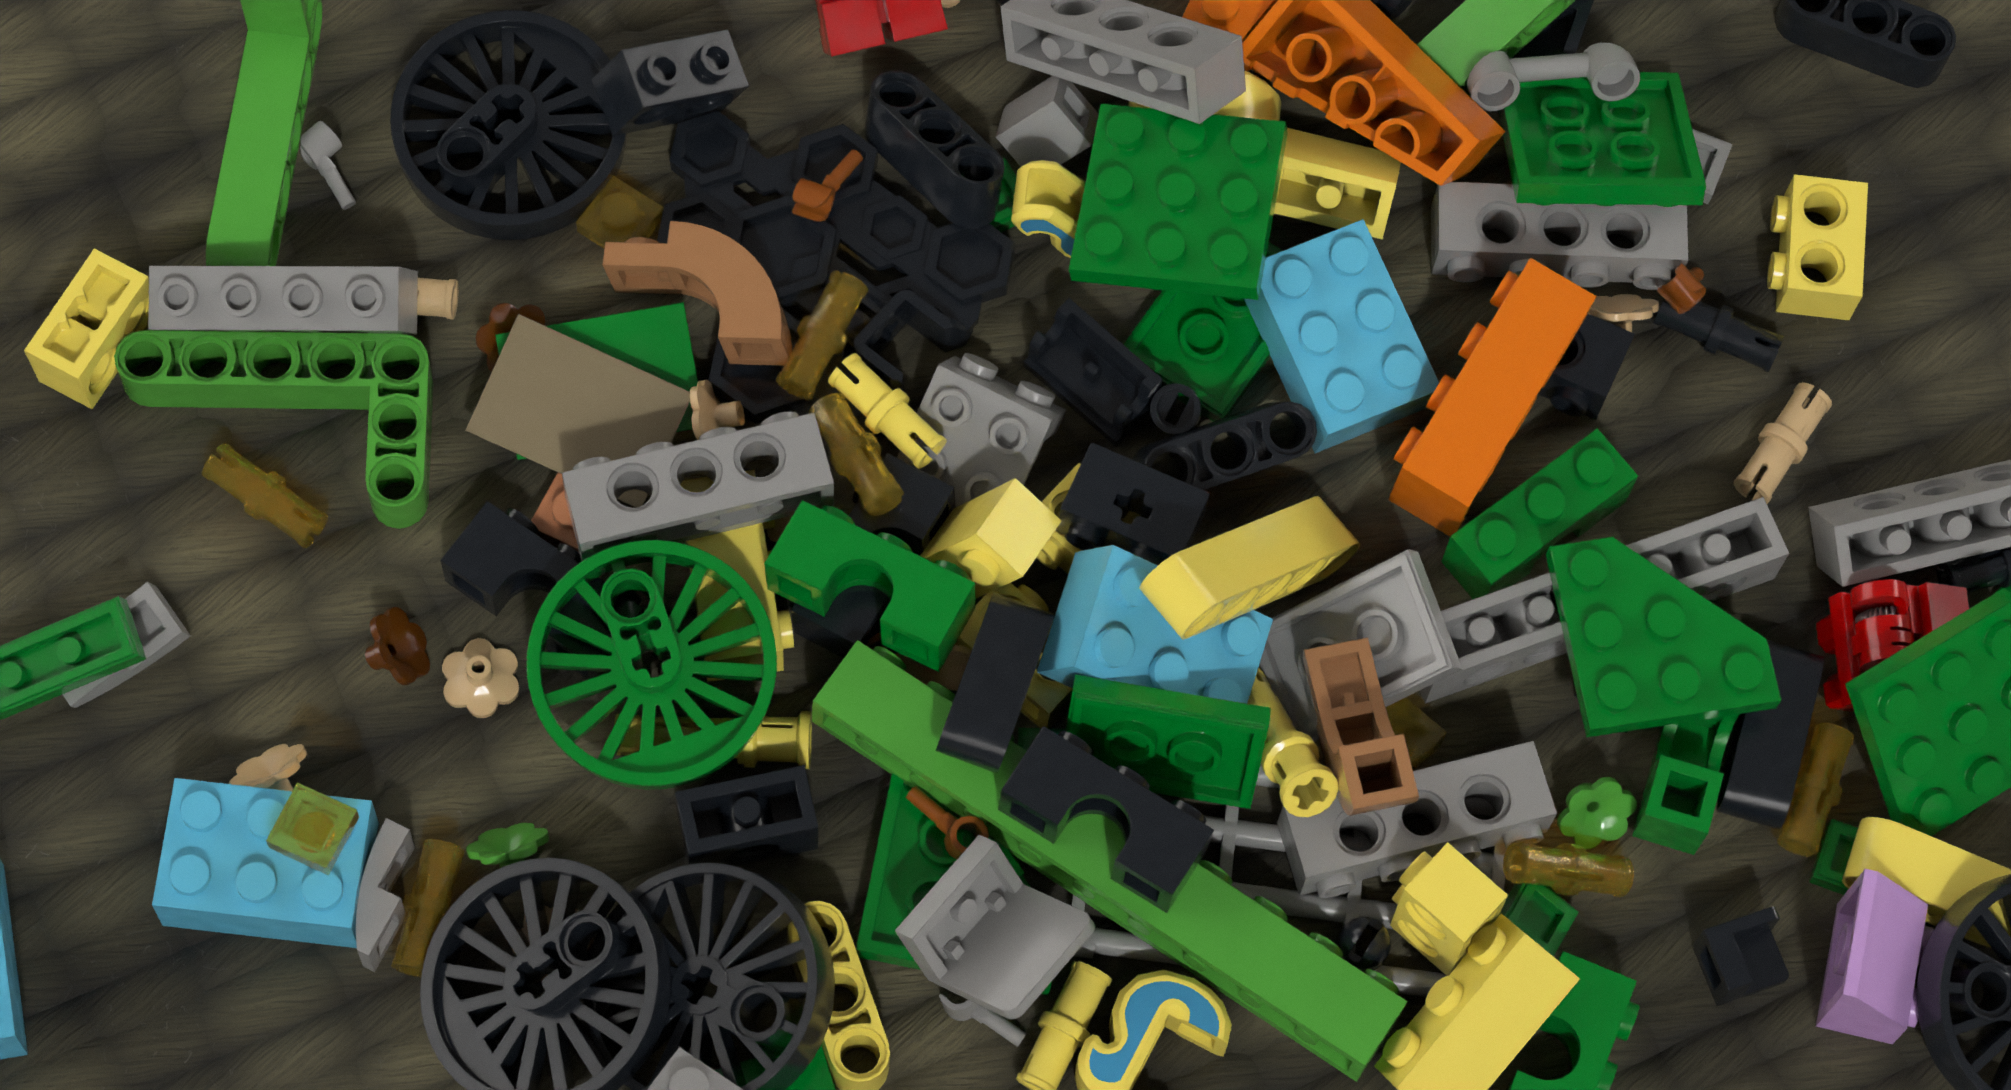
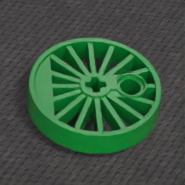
M642 540L612 546L597 552L572 568L558 581L541 605L532 626L527 649V679L532 702L541 723L556 745L575 763L593 775L613 784L644 790H661L691 784L710 776L731 762L747 746L761 725L771 703L777 673V652L771 623L762 603L749 584L733 568L708 552L682 543L663 540ZM653 562L652 577L644 571L633 568L626 569L625 566ZM666 563L693 569L669 618L663 603ZM613 570L614 574L603 584L601 595L599 596L588 583ZM706 575L716 580L728 590L681 632H678ZM629 590L642 592L650 600L648 608L637 617L627 618L615 612L613 605L621 593ZM578 593L608 626L611 637L560 614L561 610ZM739 602L753 622V624L691 644ZM553 627L611 656L544 652L549 633ZM760 639L764 665L696 660ZM654 652L658 660H666L662 663V675L651 678L646 669H639L643 666V654ZM542 668L609 672L544 694ZM694 677L762 681L756 703L753 706ZM614 689L565 732L558 725L550 711ZM685 691L739 717L715 725ZM627 700L598 759L576 745L581 738ZM673 700L696 724L700 731L683 735L672 703ZM643 705L640 751L614 760L640 706ZM659 705L671 741L653 746L656 706Z

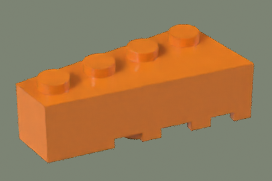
M1278 0L1242 43L1245 71L1253 70L1273 82L1272 87L1291 98L1298 97L1326 114L1325 118L1343 129L1350 128L1373 141L1374 147L1440 186L1466 177L1506 132L1371 0Z
M1532 258L1529 259L1520 275L1509 270L1490 300V303L1499 308L1488 327L1479 322L1474 325L1458 353L1467 362L1456 380L1445 374L1431 395L1426 407L1434 411L1435 414L1424 432L1413 426L1399 447L1394 460L1403 466L1388 500L1450 537L1457 532L1465 520V516L1475 496L1483 490L1506 450V445L1516 435L1536 401L1539 391L1546 385L1588 315L1597 296Z

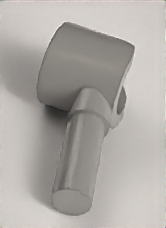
M318 121L301 136V157L310 167L315 170L318 169L321 176L328 183L341 208L346 210L355 205L356 201L338 172L336 165L329 159L342 148V143L329 126L323 121Z
M939 994L945 1012L952 1019L966 1021L974 1018L1017 1047L1026 1035L1024 1031L1001 1015L970 1000L961 1004H955L950 1002L944 995Z

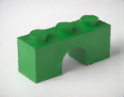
M1597 428L1451 535L1441 562L1472 599L1513 586L1530 574L1533 565L1549 549V546H1553L1570 532L1580 537L1627 501L1638 475Z
M802 500L764 563L767 590L825 617L833 601L842 591L858 585L878 588L891 600L880 618L882 645L938 672L943 667L975 610V582L971 581L968 574L960 567L945 560H937L933 563L912 553L909 545L900 538L885 532H881L878 535L872 534L856 526L846 513L829 505H823L821 508H818Z
M1740 714L1661 726L1632 837L1694 855L1709 832L1724 773L1719 772L1722 758L1733 725Z
M1562 951L1558 961L1579 977L1580 980L1540 1026L1539 1030L1555 1036L1563 1043L1570 1058V1072L1556 1080H1543L1517 1070L1506 1090H1610L1618 1064L1608 1061V1057L1615 1039L1626 1042L1634 1026L1640 1005L1631 1002L1630 998L1637 981Z

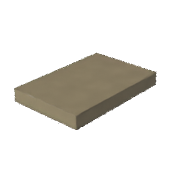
M518 314L465 431L562 474V472L573 470L577 463L589 458L608 457L613 461L634 456L640 448L652 443L672 442L689 405L690 392ZM633 489L624 492L618 500L633 507H640L644 504L648 494L642 490Z

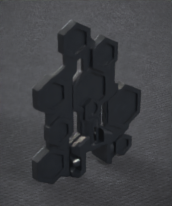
M718 110L678 123L669 161L671 170L685 180L686 198L665 204L657 241L667 244L670 221L702 225L732 238L748 250L764 268L772 282L782 309L796 305L834 334L832 345H830L783 309L791 334L792 366L729 364L718 338L709 375V381L714 392L728 403L740 401L744 409V415L755 424L782 412H796L799 416L810 413L819 414L817 423L822 441L839 454L868 445L871 431L865 426L866 417L836 388L828 383L832 372L838 367L853 383L858 384L859 380L842 363L845 358L853 353H857L862 361L892 390L900 388L904 391L903 373L878 354L888 346L906 324L910 325L945 353L965 346L973 333V328L979 322L982 303L1007 295L1015 253V242L991 224L980 228H965L952 223L937 228L928 221L927 215L902 196H895L874 180L878 164V149L844 124L801 137L798 149L767 159L750 146L749 134ZM852 149L857 150L862 155L863 161L840 185L839 190L835 193L831 212L825 221H813L792 213L793 207L796 204L792 199L793 192L801 178L822 184L826 175H829ZM746 183L763 197L777 193L781 198L753 207L734 192V186ZM840 243L877 271L894 267L905 277L875 286L837 257Z

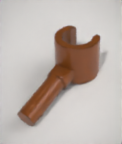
M852 149L832 172L826 175L822 184L801 178L793 192L792 199L796 204L793 207L792 213L813 221H825L831 212L835 193L839 190L840 185L863 161L862 155L857 150Z
M1681 263L1675 269L1676 276L1670 282L1657 289V292L1678 314L1689 311L1706 293V288L1700 282L1704 278L1703 270L1699 267L1689 270Z
M917 786L908 792L906 799L936 824V827L945 834V849L951 857L958 859L967 849L959 843L957 830H968L975 838L978 835L988 838V829L979 818L964 816L957 819L949 811L946 812Z

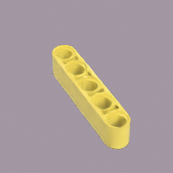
M1314 496L1171 555L1146 576L1139 589L1181 639L1184 640L1327 578L1342 567L1357 552L1360 543L1319 496Z

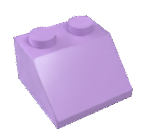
M1864 869L1837 903L1816 1027L1893 1044L1906 1031L1907 1026L1915 1028L1918 1022L1917 988H1914L1917 967L1921 964L1924 950L1934 929L1925 926L1928 904L1878 871Z

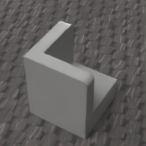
M1051 76L1004 107L996 138L1021 167L1030 161L1038 160L1054 161L1061 165L1092 146L1099 114L1072 82Z

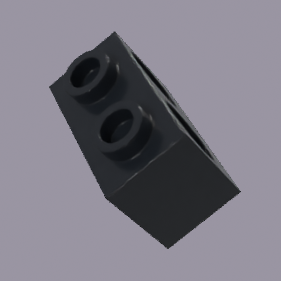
M728 30L623 49L592 79L612 136L681 123L717 110L721 112L749 87Z

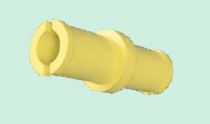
M853 353L845 358L842 363L859 380V383H853L838 367L830 375L828 383L836 388L866 417L865 426L874 434L882 432L913 462L916 468H924L932 459L915 440L917 438L921 439L938 455L945 446L947 439L939 435L908 405L910 399L900 388L892 390L862 361L857 353Z
M1080 961L1073 962L1072 970L1051 1012L1043 1011L1038 1022V1026L1042 1030L1021 1073L1019 1072L1016 1077L1019 1083L1030 1090H1057L1077 1047L1082 1048L1085 1039L1091 1036L1086 1029L1107 986L1109 987L1112 982V978L1101 970Z

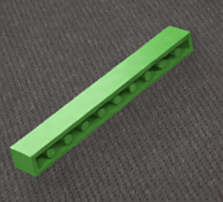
M856 641L814 698L812 705L813 723L890 774L894 773L911 788L917 786L952 815L959 818L964 816L979 818L986 825L989 837L1007 848L1011 854L1354 1081H1358L1408 1002L1397 995L1399 989L1389 978L1372 969H1366L1365 972H1362L1342 959L1343 952L1334 942L1314 932L1307 936L1286 922L1288 916L1279 906L1264 897L1256 896L1254 899H1251L1231 886L1233 880L1223 869L1206 860L1199 862L1168 913H1165L1110 879L1115 859L1125 846V838L1118 825L1105 816L1085 814L1076 817L1066 825L1053 844L998 810L1001 790L1027 752L1013 742L1015 740L1013 734L998 773L935 751L955 695L937 682L929 681L925 685L907 673V667L904 662L888 649L875 646L872 650L860 641Z

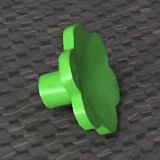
M1612 777L1600 778L1593 784L1582 783L1572 789L1567 795V808L1557 818V825L1562 834L1572 837L1579 848L1591 849L1596 847L1602 840L1614 841L1624 835L1628 828L1627 818L1635 812L1637 801L1630 791L1622 789L1619 782Z
M519 823L507 829L496 828L485 831L479 835V841H475L466 847V852L469 859L480 860L485 865L499 864L500 868L519 861H524L526 857L535 854L538 847L547 843L550 838L548 830L545 828H535L532 823Z

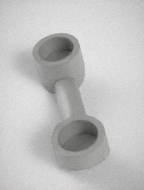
M1600 42L1590 45L1583 53L1510 59L1503 51L1491 52L1473 67L1467 80V87L1471 98L1483 110L1497 111L1514 102L1520 91L1519 82L1587 77L1594 94L1598 98L1605 101H1617L1626 98L1636 90L1640 82V73L1633 57L1628 51L1612 43Z

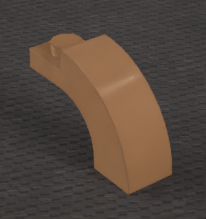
M670 221L667 244L645 237L630 238L625 243L605 242L602 265L615 292L682 294L701 299L711 305L720 315L718 338L729 364L792 366L791 334L772 282L756 258L732 238L702 225Z
M1368 637L1304 650L1303 662L1317 715L1316 729L1326 766L1329 767L1338 781L1337 798L1345 813L1351 816L1416 803L1419 793L1404 734L1395 735L1391 727Z

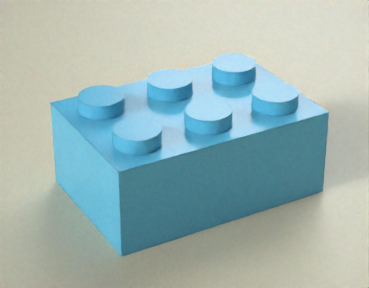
M1364 219L1266 258L1259 300H1244L1262 339L1268 347L1269 355L1290 401L1307 408L1316 421L1317 435L1312 445L1314 453L1427 408L1426 405L1439 381Z
M1115 545L1075 552L1037 673L1071 688L1074 685L1075 675L1248 703L1273 622L1272 618L1252 610L1182 640L1139 589L1146 576L1158 565Z
M174 778L152 906L162 926L357 948L356 911L360 884L368 857L377 837L379 825L371 800Z

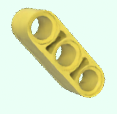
M1879 817L1862 818L1859 823L1842 882L1847 888H1850L1864 869L1878 871L1927 903L1928 909L1925 922L1936 926L1946 911L1963 895L1984 882L2011 874V869L1898 822ZM2001 898L1988 909L2011 937V927ZM1972 924L1964 938L1991 948L1974 924Z
M823 901L807 902L805 905L814 915L819 925L831 931L836 938L831 946H829L833 960L835 987L840 986L849 989L857 999L855 1004L846 1011H832L830 1023L822 1042V1048L832 1080L840 1090H879L885 1083L889 1071V1043L847 922L841 911L832 904ZM792 921L788 924V945L800 940L797 929ZM806 959L792 964L798 982H807ZM862 1047L873 1052L878 1059V1063L867 1073L858 1074L848 1070L843 1065L841 1058L850 1049Z

